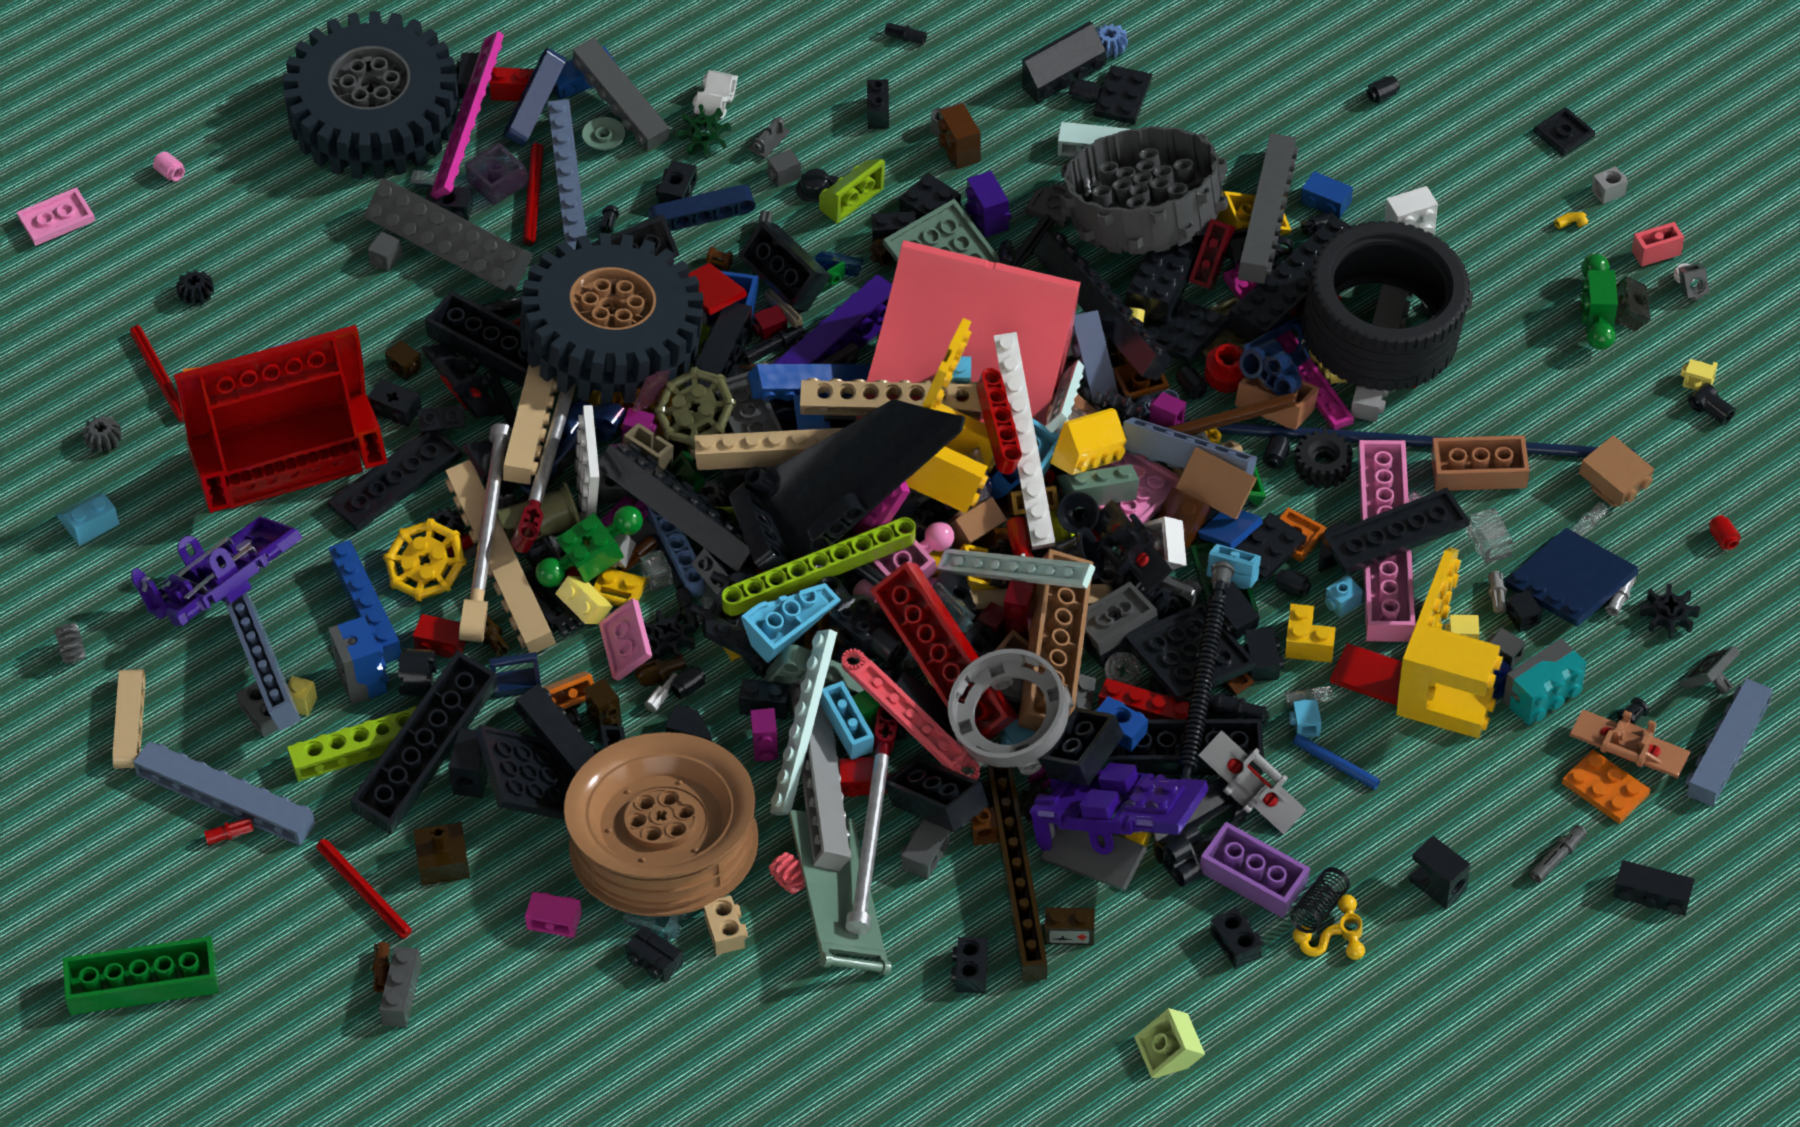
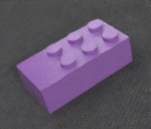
M1228 822L1224 823L1200 859L1202 874L1281 918H1284L1308 884L1310 873L1308 866Z

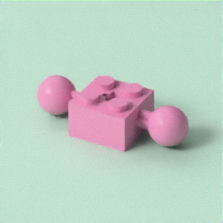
M934 522L926 529L925 540L921 543H918L915 539L913 545L872 561L871 567L887 577L900 567V564L905 562L917 563L928 579L937 572L936 562L929 553L933 550L944 551L950 548L954 542V531L945 522ZM863 579L854 586L853 595H865L875 604H879L870 591L874 585Z

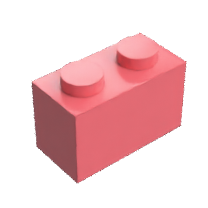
M1675 222L1635 233L1632 253L1641 267L1676 257L1682 253L1684 236Z

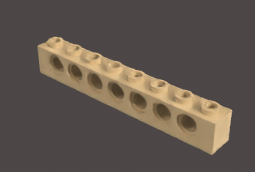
M817 378L801 380L800 412L801 415L865 416L889 402L890 399L887 397L890 395H897L899 398L896 400L922 406L933 381H923L921 383H912L908 380H901L899 382H888L887 380L866 382L862 379H855L853 381H842L841 379L820 381ZM950 381L948 388H942L945 393V399L941 404L974 419H984L976 391L978 382L958 384L957 382ZM822 393H827L830 395L828 398L825 399L819 397V395ZM843 394L852 395L850 399H844L841 396ZM868 394H873L874 396H876L872 400H868L865 398V396ZM914 395H918L921 397V399L918 401H914L911 399V397ZM960 396H964L968 400H966L965 402H960L957 400V398Z

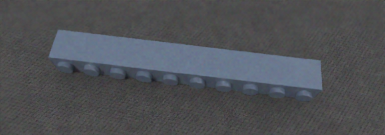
M569 99L548 101L564 237L565 241L574 250L576 249L577 237L586 235L570 103Z

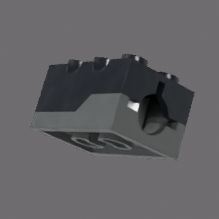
M1131 582L1126 583L1088 606L1083 648L1104 668L1114 662L1118 654L1131 651L1124 643V636L1158 621L1157 609Z

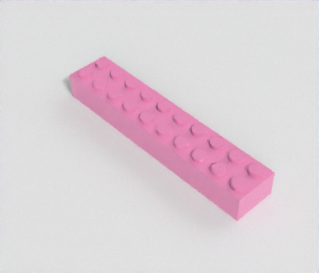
M1359 440L1358 475L1361 521L1409 502L1406 442L1404 440ZM1411 549L1363 568L1366 641L1409 642L1415 628Z

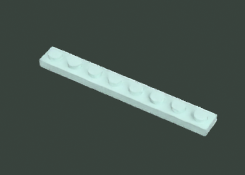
M946 549L943 552L937 570L945 574L1087 589L1095 567L1091 563Z
M830 629L817 631L812 641L813 649L807 661L805 679L801 684L800 699L795 707L794 722L789 730L788 745L783 753L782 768L777 776L776 791L771 799L770 813L777 816L789 815L790 810H792L837 632Z

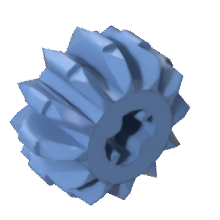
M1113 23L1110 26L1103 24L1102 28L1096 27L1099 38L1106 50V57L1113 56L1116 58L1118 54H1123L1128 45L1126 30H1122L1121 25L1115 27Z

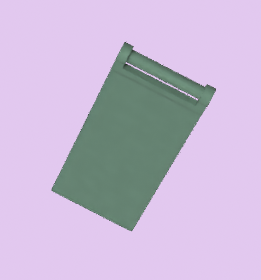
M790 810V822L818 941L820 966L827 968L831 966L876 971L880 975H889L892 965L888 961L884 949L871 890L867 911L871 916L870 931L866 934L858 935L847 931L845 928L847 914L853 911L861 855L854 820L850 818L845 820L846 829L849 832L848 843L851 850V858L838 872L813 866L807 813ZM831 953L876 958L878 962L833 956Z

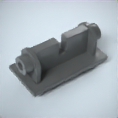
M774 118L764 132L754 139L753 144L748 150L766 159L790 133V130L784 128L783 118Z

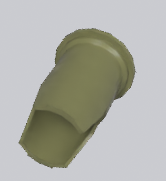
M562 482L559 490L544 494L540 508L543 512V520L535 541L540 540L542 537L567 531L580 522L572 494L566 482ZM528 500L497 510L503 529L507 528L504 532L510 544L516 522L527 506Z

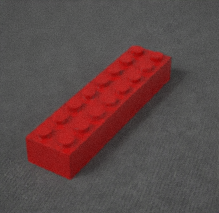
M905 562L870 591L948 708L949 695L956 679L970 663L979 657L918 564ZM969 682L958 702L964 704L974 684ZM992 686L981 695L975 708L976 726L980 734L987 740L993 738L1018 718V715L1002 691L994 690Z

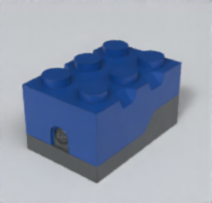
M365 616L328 628L336 669L351 705L386 694V683H389L385 670L387 667L382 656L384 655L380 641L376 642L374 638L376 637V632L373 624H368Z

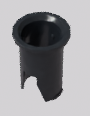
M1087 527L1080 528L1077 536L1055 542L1053 547L1031 550L1035 558H1043L1047 551L1052 549L1093 561L1095 570L1092 577L1099 579L1104 574L1102 552L1096 549L1098 541Z

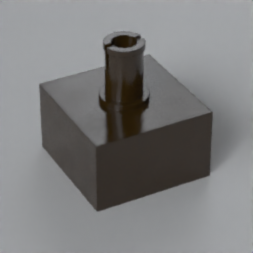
M462 822L413 830L422 886L470 878Z

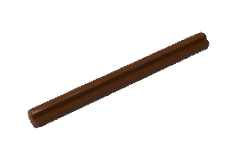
M1290 393L1167 428L1187 435H1193L1295 407L1296 400L1294 395Z

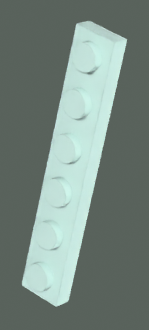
M1079 360L1061 376L1045 426L1051 433L1057 428L1061 430L1064 422L1069 421L1068 417L1072 413L1071 407L1074 405V398L1078 394L1076 391L1080 387L1079 382L1083 377L1084 365Z

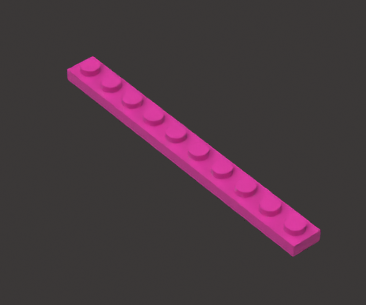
M499 31L484 38L430 193L436 200L444 195H449L454 188L453 183L459 173V165L465 156L464 151L470 141V133L476 124L475 119L481 109V101L486 95V87L491 80L492 69L497 63L496 58L502 48L501 43L504 35Z
M1239 268L1224 272L1223 280L1240 300L1257 286L1255 282L1238 280ZM1290 330L1275 339L1288 354L1294 351L1298 345V340ZM1309 358L1298 367L1297 371L1302 381L1319 387L1316 408L1333 430L1353 424V415L1312 359Z

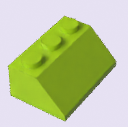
M883 159L866 160L861 165L855 166L845 177L839 178L830 188L824 189L819 195V210L835 223L841 222L884 189L885 161Z

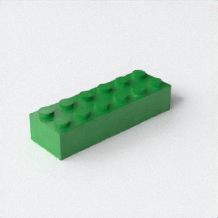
M212 936L63 958L65 1001L70 1015L219 993L216 952Z

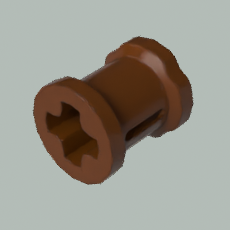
M710 247L706 256V264L711 263L712 265L722 267L724 271H729L732 265L733 252L725 253L716 250L715 247Z

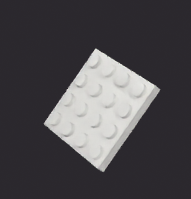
M583 405V414L578 415V427L581 430H577V443L580 444H576V458L579 459L574 460L575 472L578 473V476H576V489L580 493L578 494V508H581L579 514L580 522L592 513L596 514L599 467L592 405Z

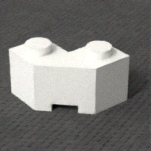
M708 70V74H705L703 79L704 92H698L693 99L694 113L700 114L698 106L702 104L705 108V115L711 116L717 108H720L723 112V116L720 118H724L727 112L725 109L726 103H731L734 98L738 76Z

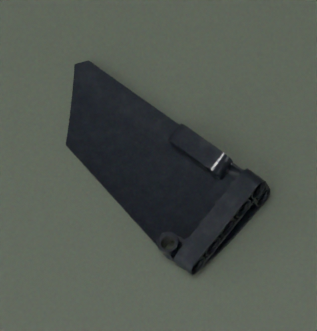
M892 399L840 431L765 471L758 466L750 468L746 474L745 481L729 494V499L756 566L763 572L832 546L960 434L966 417Z

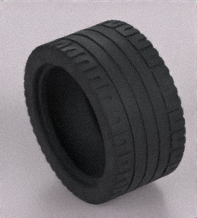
M1369 221L1368 223L1355 224L1341 230V232H1337L1319 249L1312 266L1302 316V330L1308 348L1311 349L1310 351L1313 356H1316V360L1322 363L1324 368L1329 369V372L1333 375L1336 374L1338 378L1347 380L1346 382L1354 383L1359 387L1364 386L1366 389L1374 388L1383 391V389L1386 391L1396 389L1397 391L1403 390V388L1417 387L1422 385V383L1429 382L1430 379H1434L1438 374H1441L1444 368H1447L1457 350L1470 296V282L1463 262H1461L1458 255H1455L1456 252L1449 248L1448 244L1442 242L1439 237L1433 236L1428 231L1425 232L1422 228H1416L1410 224L1405 225L1402 222ZM1382 283L1405 289L1421 299L1434 317L1420 325L1409 328L1393 329L1369 324L1349 312L1339 300L1338 295L1346 289L1361 284Z

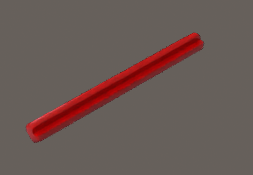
M534 143L531 147L523 243L532 246L536 241L544 152L543 145Z
M141 326L131 327L130 334L177 420L183 423L181 405L175 387Z
M321 839L316 845V849L400 938L406 939L412 932L408 924L328 840Z

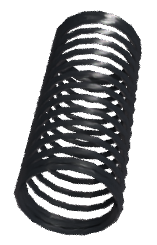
M1328 867L1323 870L1290 912L1291 922L1298 930L1304 933L1317 931L1338 904L1339 898L1349 890L1350 882L1346 874L1334 867ZM1327 872H1333L1341 876L1346 883V887L1340 878H1338L1336 875ZM1325 875H1330L1337 878L1342 883L1344 891L1342 889V886L1335 879L1327 877ZM1324 878H1328L1336 882L1339 885L1341 892L1335 884H1333L1331 881L1325 880ZM1325 882H1328V883L1332 884L1333 886H1335V888H1336L1338 891H1335L1334 888H1332L1330 885L1326 884ZM1299 909L1308 920L1315 922L1317 924L1309 923L1305 919H1303L1299 912ZM1302 909H1304L1305 912H1306L1309 916H1311L1312 918H1315L1316 921H1315V920H1312V919H1310V918H1308V917L1304 914V912L1302 911ZM1296 911L1298 912V915L1300 916V918H1301L1304 922H1306V923L1309 924V925L1315 926V927H1309V926L1303 924V923L1299 920ZM1294 913L1299 923H1301L1304 927H1307L1312 930H1306L1302 928L1300 925H1298L1294 918Z

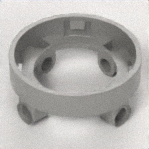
M1001 649L977 658L961 672L949 695L948 717L958 744L972 757L990 766L1005 768L1017 766L1021 774L1029 775L1041 769L1039 758L1046 754L1060 739L1068 721L1069 708L1074 707L1067 686L1064 687L1058 673L1048 661L1027 650ZM1025 662L1037 668L1038 666L1045 669L1043 675L1033 669L1023 667ZM1012 678L1032 682L1043 692L1047 705L1045 719L1037 732L1027 740L1012 745L996 744L983 737L975 723V708L981 695L990 686L994 690H1004L1013 684ZM970 682L974 685L969 691L964 704L958 702L959 698L963 695Z

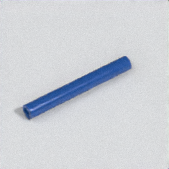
M1297 734L1294 738L1293 744L1374 790L1378 787L1380 783L1379 778L1300 734Z

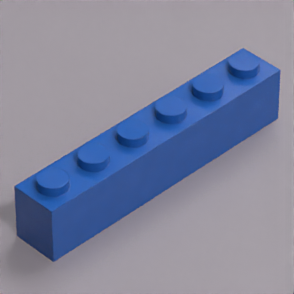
M756 364L748 373V379L753 399H762L763 401L783 399L784 401L793 400V396L801 395V380L817 378L820 381H829L830 379L853 381L855 379H862L867 382L871 364ZM827 393L821 394L822 399L828 398L830 396ZM843 394V395H842V396L852 397L851 394Z
M351 540L328 547L331 564L357 618L365 616L367 623L373 624L376 632V637L374 638L376 642L380 641L384 651L382 656L385 663L400 659L401 648L399 639Z

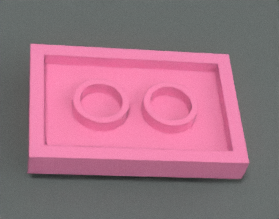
M77 187L17 212L18 219L35 246L95 221L93 212Z
M633 598L599 622L613 679L620 681L653 657L639 601Z

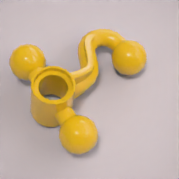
M1348 894L1339 898L1338 908L1344 913V916H1342L1339 924L1331 925L1323 930L1319 944L1316 947L1309 945L1312 933H1304L1297 928L1294 929L1293 939L1299 944L1301 951L1305 955L1310 957L1322 955L1329 945L1330 937L1332 935H1342L1345 940L1349 941V944L1346 946V954L1350 959L1359 960L1364 956L1365 947L1358 940L1363 934L1362 920L1354 913L1357 907L1356 899ZM1353 923L1358 927L1353 931H1348L1345 929V926ZM1300 925L1302 928L1310 930L1309 928Z

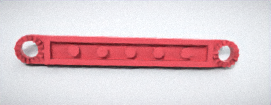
M855 648L854 650H846L843 653L841 659L842 668L943 766L960 774H963L961 770L964 767H970L974 770V774L972 773L969 776L966 774L965 776L977 781L980 775V765H978V762L972 759L966 750L873 661L869 660L863 652ZM851 657H855L859 659L860 662L857 665L855 664V666H853V664H848L847 660Z

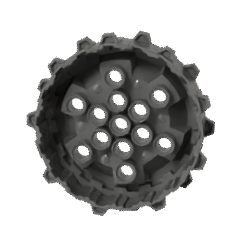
M1149 126L1124 130L1101 137L1080 150L1068 164H1063L1061 168V175L1065 179L1066 193L1061 195L1062 216L1071 217L1073 226L1079 233L1080 239L1090 241V244L1100 249L1106 247L1109 252L1122 254L1123 251H1127L1130 254H1146V251L1154 250V252L1169 250L1170 246L1176 244L1181 246L1192 241L1193 236L1203 234L1207 230L1210 220H1216L1218 213L1226 210L1228 207L1227 197L1223 196L1222 181L1226 179L1225 173L1228 172L1226 158H1218L1214 146L1208 141L1206 135L1202 133L1196 134L1179 128Z

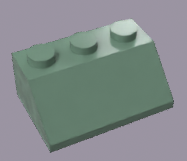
M1132 464L1089 470L1075 475L1064 474L1056 476L1064 497L1073 492H1084L1093 497L1098 506L1107 505L1111 500L1115 503L1136 500L1140 481Z

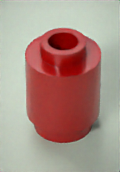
M1719 515L1709 522V531L1721 549L1731 550L1738 546L1741 535L1729 518Z

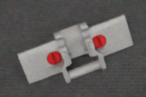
M1221 730L1200 752L1199 756L1228 782L1223 788V792L1228 796L1231 795L1242 805V809L1247 814L1254 807L1284 835L1306 811L1282 787L1288 777L1285 774H1280L1259 754L1260 751L1257 748L1247 755ZM1251 761L1256 763L1275 783L1273 785L1269 784L1249 763Z

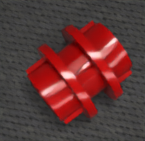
M1229 342V344L1214 347L1208 353L1204 375L1205 380L1212 388L1224 394L1238 391L1239 383L1245 377L1239 365L1240 357L1244 350Z

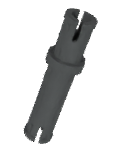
M1576 824L1565 837L1559 838L1557 845L1529 872L1530 877L1535 882L1542 883L1547 875L1567 855H1571L1575 851V847L1587 836L1586 830Z

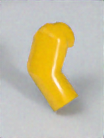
M1568 212L1554 219V224L1558 229H1561L1575 221L1578 227L1588 224L1589 221L1584 212Z

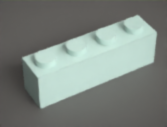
M1061 122L1058 138V156L1075 157L1084 147L1094 143V140L1129 129Z

